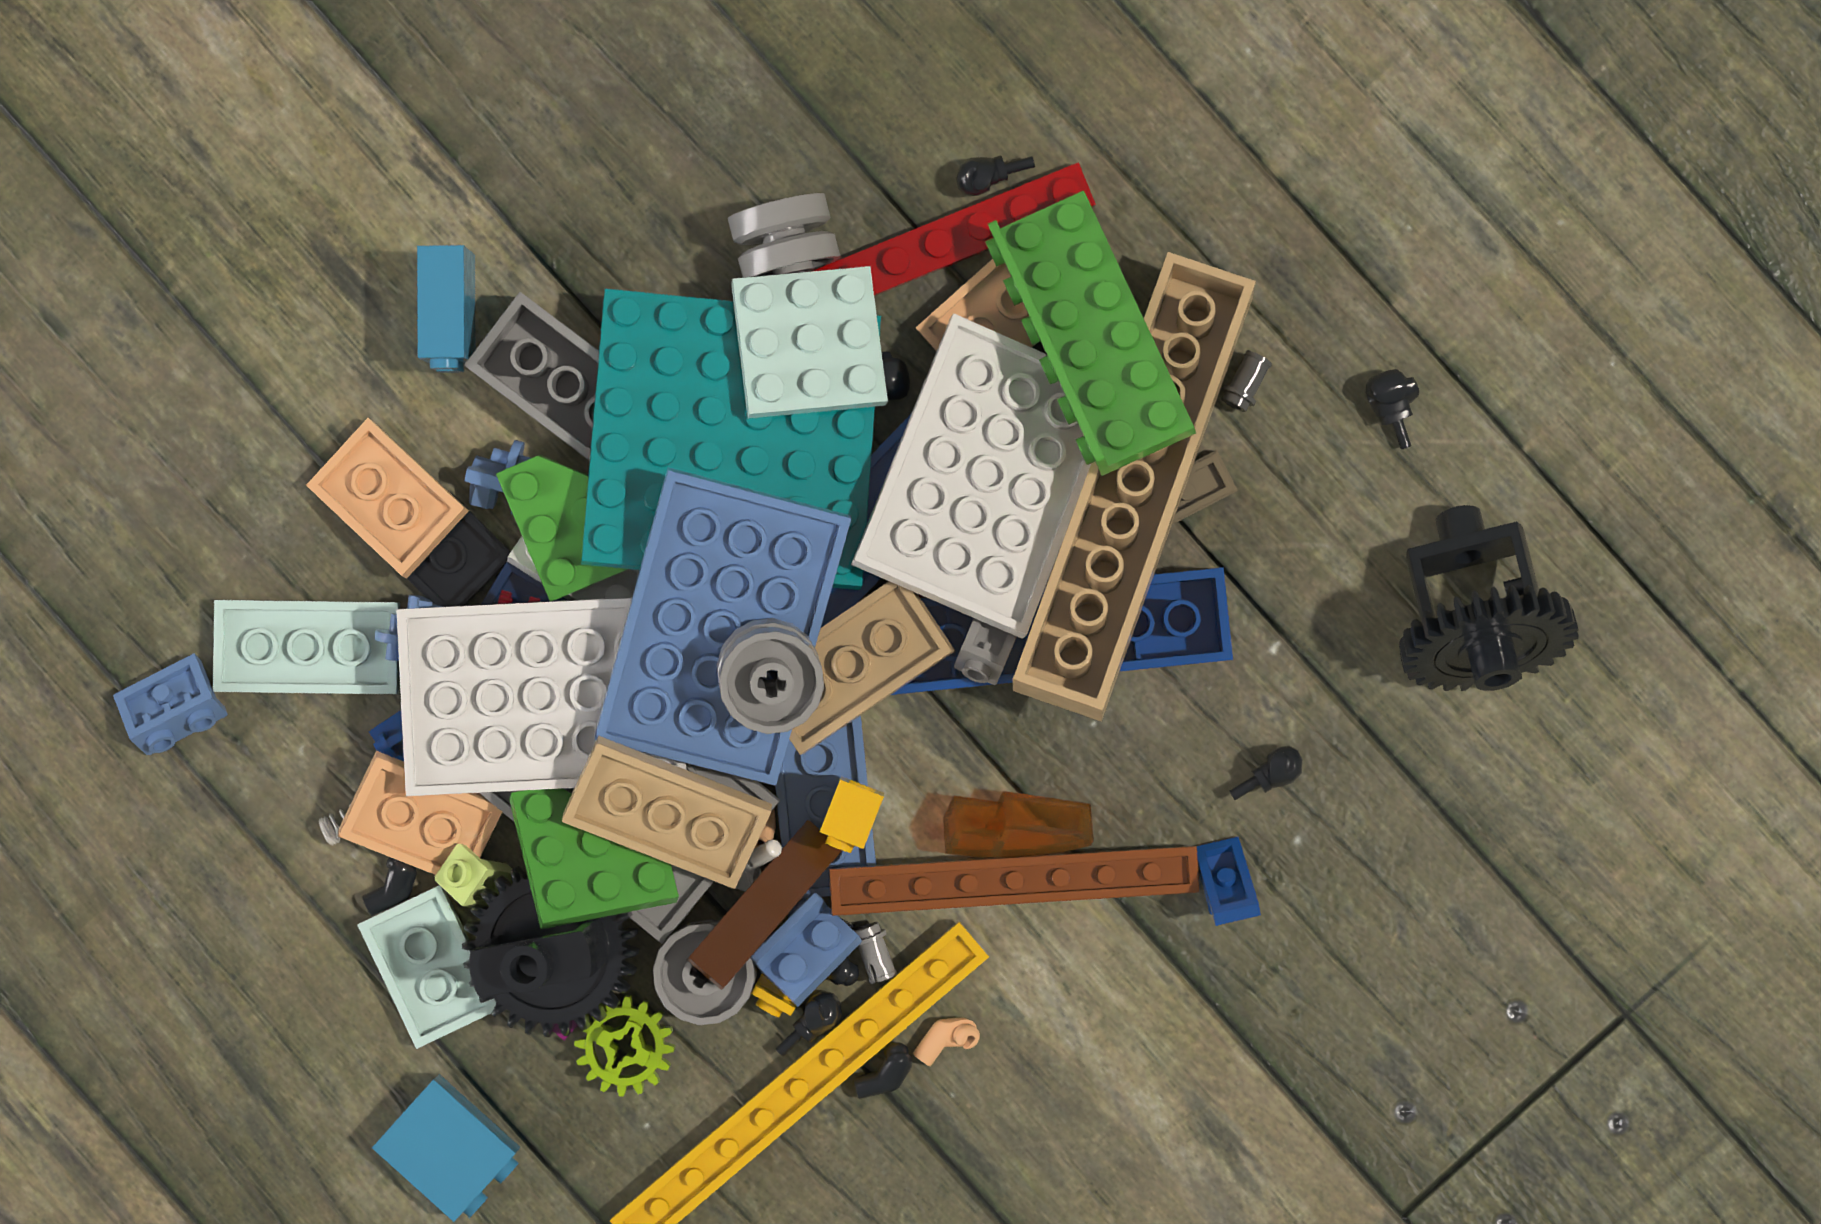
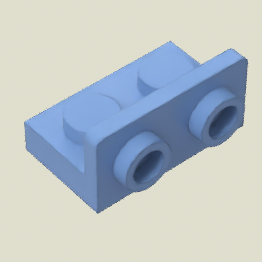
M195 653L113 695L129 739L146 755L167 751L174 746L175 742L195 732L210 729L216 721L228 715L225 706L216 698L202 661Z
M814 893L808 900H800L788 914V920L776 932L773 931L751 956V959L759 971L798 1007L849 956L862 940L837 915L832 916L831 909L817 893Z

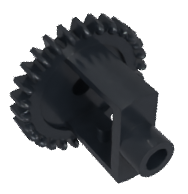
M1471 505L1456 506L1443 511L1436 518L1440 541L1407 549L1406 559L1421 622L1414 619L1411 622V628H1406L1403 631V637L1399 641V649L1404 673H1407L1409 680L1415 679L1417 685L1420 686L1427 683L1429 689L1443 685L1444 691H1449L1460 685L1461 691H1466L1475 684L1477 689L1483 691L1500 690L1521 680V673L1523 672L1534 674L1540 672L1538 665L1552 666L1555 664L1553 658L1566 656L1565 649L1575 646L1573 640L1578 639L1577 631L1579 629L1574 610L1569 601L1561 597L1558 592L1549 593L1544 587L1539 589L1525 532L1519 522L1516 521L1485 529L1481 510L1478 507ZM1516 555L1521 577L1503 582L1506 592L1505 598H1500L1495 587L1491 588L1490 598L1485 601L1480 598L1477 591H1473L1472 602L1469 605L1463 604L1461 599L1455 596V610L1449 611L1442 603H1438L1436 611L1438 618H1435L1426 577Z
M520 866L515 867L511 870L513 883L501 875L494 880L499 893L489 888L481 893L488 906L475 904L470 910L481 922H468L464 927V930L477 936L476 939L467 940L462 943V949L470 951L469 960L463 963L464 968L470 970L471 981L469 985L470 987L474 986L480 1003L494 998L497 1000L491 1013L492 1016L496 1017L506 1009L510 1011L508 1027L512 1028L521 1018L525 1019V1034L530 1035L533 1033L538 1023H541L544 1037H550L553 1034L555 1023H557L563 1036H569L572 1033V1020L575 1021L582 1031L587 1030L591 1026L589 1014L597 1021H602L607 1016L602 1004L612 1009H615L620 1004L613 991L626 993L631 987L620 975H634L637 971V967L625 961V958L637 956L640 948L628 945L625 941L635 937L638 934V930L636 928H623L622 923L633 914L632 912H626L541 929L528 876Z

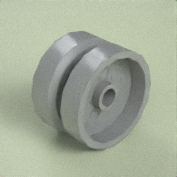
M824 193L784 198L743 210L728 217L734 243L740 245L761 244L743 252L738 258L743 278L809 272L841 258L834 233L828 231L805 233L821 227L831 218Z
M775 618L752 620L736 629L722 645L717 662L721 699L730 715L747 729L765 734L788 732L806 722L819 706L824 689L822 665L808 635L793 623ZM767 671H777L775 678L771 680L763 678H767Z
M715 919L691 921L675 930L658 951L653 968L655 991L664 1007L680 1020L696 1025L717 1024L737 1014L749 999L758 974L757 966L750 957L724 989L721 990L709 979L701 977L698 969L686 960L718 924L719 921Z

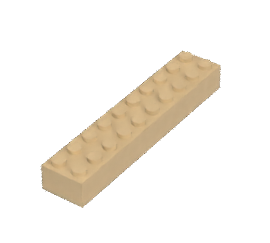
M1170 252L1167 253L1144 320L1195 427L1196 434L1103 476L1096 462L1091 463L1014 674L1013 691L1102 722L1252 302L1256 281Z

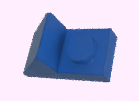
M1239 837L1197 846L1198 868L1208 910L1213 915L1215 926L1260 916L1259 902Z

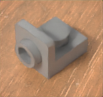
M974 618L954 668L962 671L968 679L974 682H988L996 685L1017 636Z

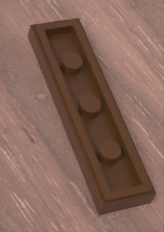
M807 820L782 848L781 854L770 862L686 960L719 989H724L842 850L826 844L828 836L821 833L818 827L810 820Z

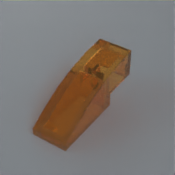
M1008 791L1002 792L998 802L954 795L943 816L945 854L972 857L1035 856L1088 847L1094 841L1090 803Z

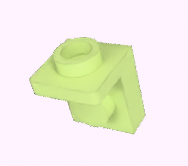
M457 844L436 874L435 881L464 907L472 908L475 904L488 906L481 893L487 888L499 893L494 880L501 875L513 883L511 877L512 868L507 863L480 859L466 845Z

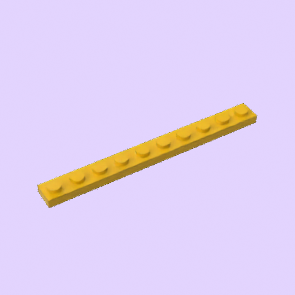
M958 921L610 1219V1222L612 1224H677L988 959L989 955L962 923Z

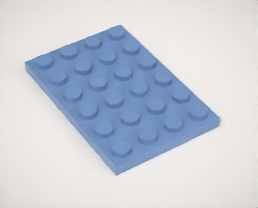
M668 467L594 739L597 740L599 735L637 751L776 786L792 729L788 732L765 734L747 729L734 719L721 699L717 662L722 645L736 629L752 620L775 618L793 623L807 634L813 646H816L850 526L851 516ZM769 670L767 671V678H763L771 680L777 676V671Z

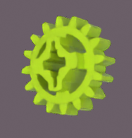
M626 995L622 1006H617L615 1009L606 1006L607 1011L605 1012L607 1016L600 1022L594 1019L593 1023L590 1022L591 1026L583 1031L587 1033V1036L574 1041L575 1047L585 1049V1054L576 1060L577 1065H590L591 1070L588 1072L586 1079L591 1081L597 1076L603 1080L600 1091L605 1092L611 1084L617 1085L618 1095L623 1097L628 1086L633 1085L634 1090L639 1095L644 1092V1080L647 1079L655 1086L660 1082L659 1075L655 1071L657 1068L669 1070L671 1063L663 1058V1054L674 1052L675 1045L665 1042L664 1038L673 1032L672 1026L661 1027L658 1022L664 1015L662 1010L655 1012L653 1015L647 1012L649 1000L645 999L639 1007L633 1006L632 996ZM616 1016H630L625 1025L616 1028L603 1024L605 1021ZM645 1024L650 1028L654 1036L655 1049L646 1044L642 1032ZM633 1027L634 1032L631 1036L633 1038L631 1046L637 1050L636 1052L629 1051L617 1064L616 1059L619 1055L617 1053L619 1045L613 1041L614 1039L621 1040ZM595 1042L604 1048L608 1060L605 1067L596 1055ZM635 1063L642 1067H647L634 1075H620L624 1067Z

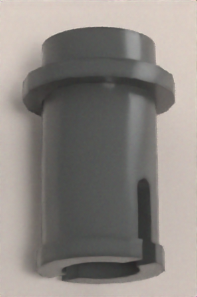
M1246 350L1245 357L1230 385H1224L1222 391L1225 393L1222 401L1241 412H1246L1249 406L1254 407L1256 400L1253 397L1268 369L1272 366L1268 359L1249 350Z

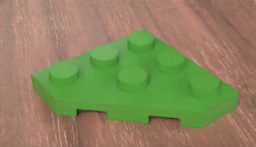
M538 455L496 473V476L550 602L628 569L581 565L589 474L581 473L555 460Z
M565 789L523 790L511 793L509 801L541 929L677 903L679 894L671 864L562 822L563 812L572 795Z

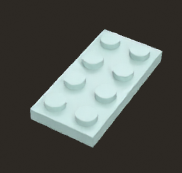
M214 600L213 692L399 694V661L386 660L387 643L377 641L374 638L376 629H389L391 613L397 614L396 609H400V603Z

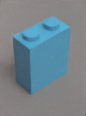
M464 245L417 246L418 358L429 363L430 369H436V372H464V364L476 350L475 254Z
M440 1074L431 1081L372 1147L373 1150L453 1222L462 1213L470 1218L488 1198L482 1192L483 1189L493 1178L500 1184L519 1164L513 1156L521 1148Z

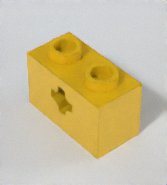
M841 776L820 829L821 833L828 835L825 843L848 853H852L854 846L864 849L884 798V792Z

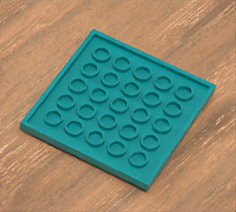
M605 289L581 565L640 570L665 475L669 467L850 515L851 522L832 587L860 590L862 587L863 570L851 565L867 524L875 406L748 419L733 301ZM877 316L880 337L881 316Z

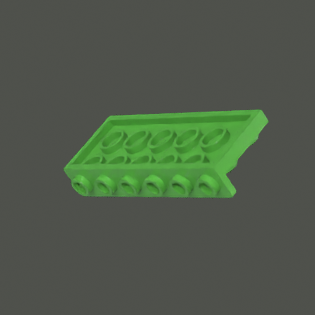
M1081 191L1002 228L999 227L996 220L988 223L993 238L985 241L996 267L1005 263L1011 277L1003 280L1014 306L1022 302L1029 316L1021 319L1031 344L1034 345L1041 342L1047 356L1039 359L1050 385L1058 381L1065 396L1057 399L1068 425L1077 421L1083 436L1075 440L1086 465L1096 462L1103 476L1196 434L1195 427L1085 192Z

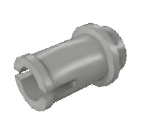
M878 922L865 924L854 929L853 931L862 940L858 945V949L869 977V983L881 982L895 976L897 971L893 966L883 938L887 934L886 930L880 929Z

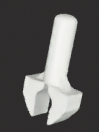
M768 840L753 850L736 888L746 891L762 873L760 867L781 854L782 847L778 841Z

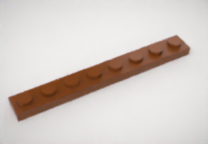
M1197 846L829 868L832 916L1199 892Z

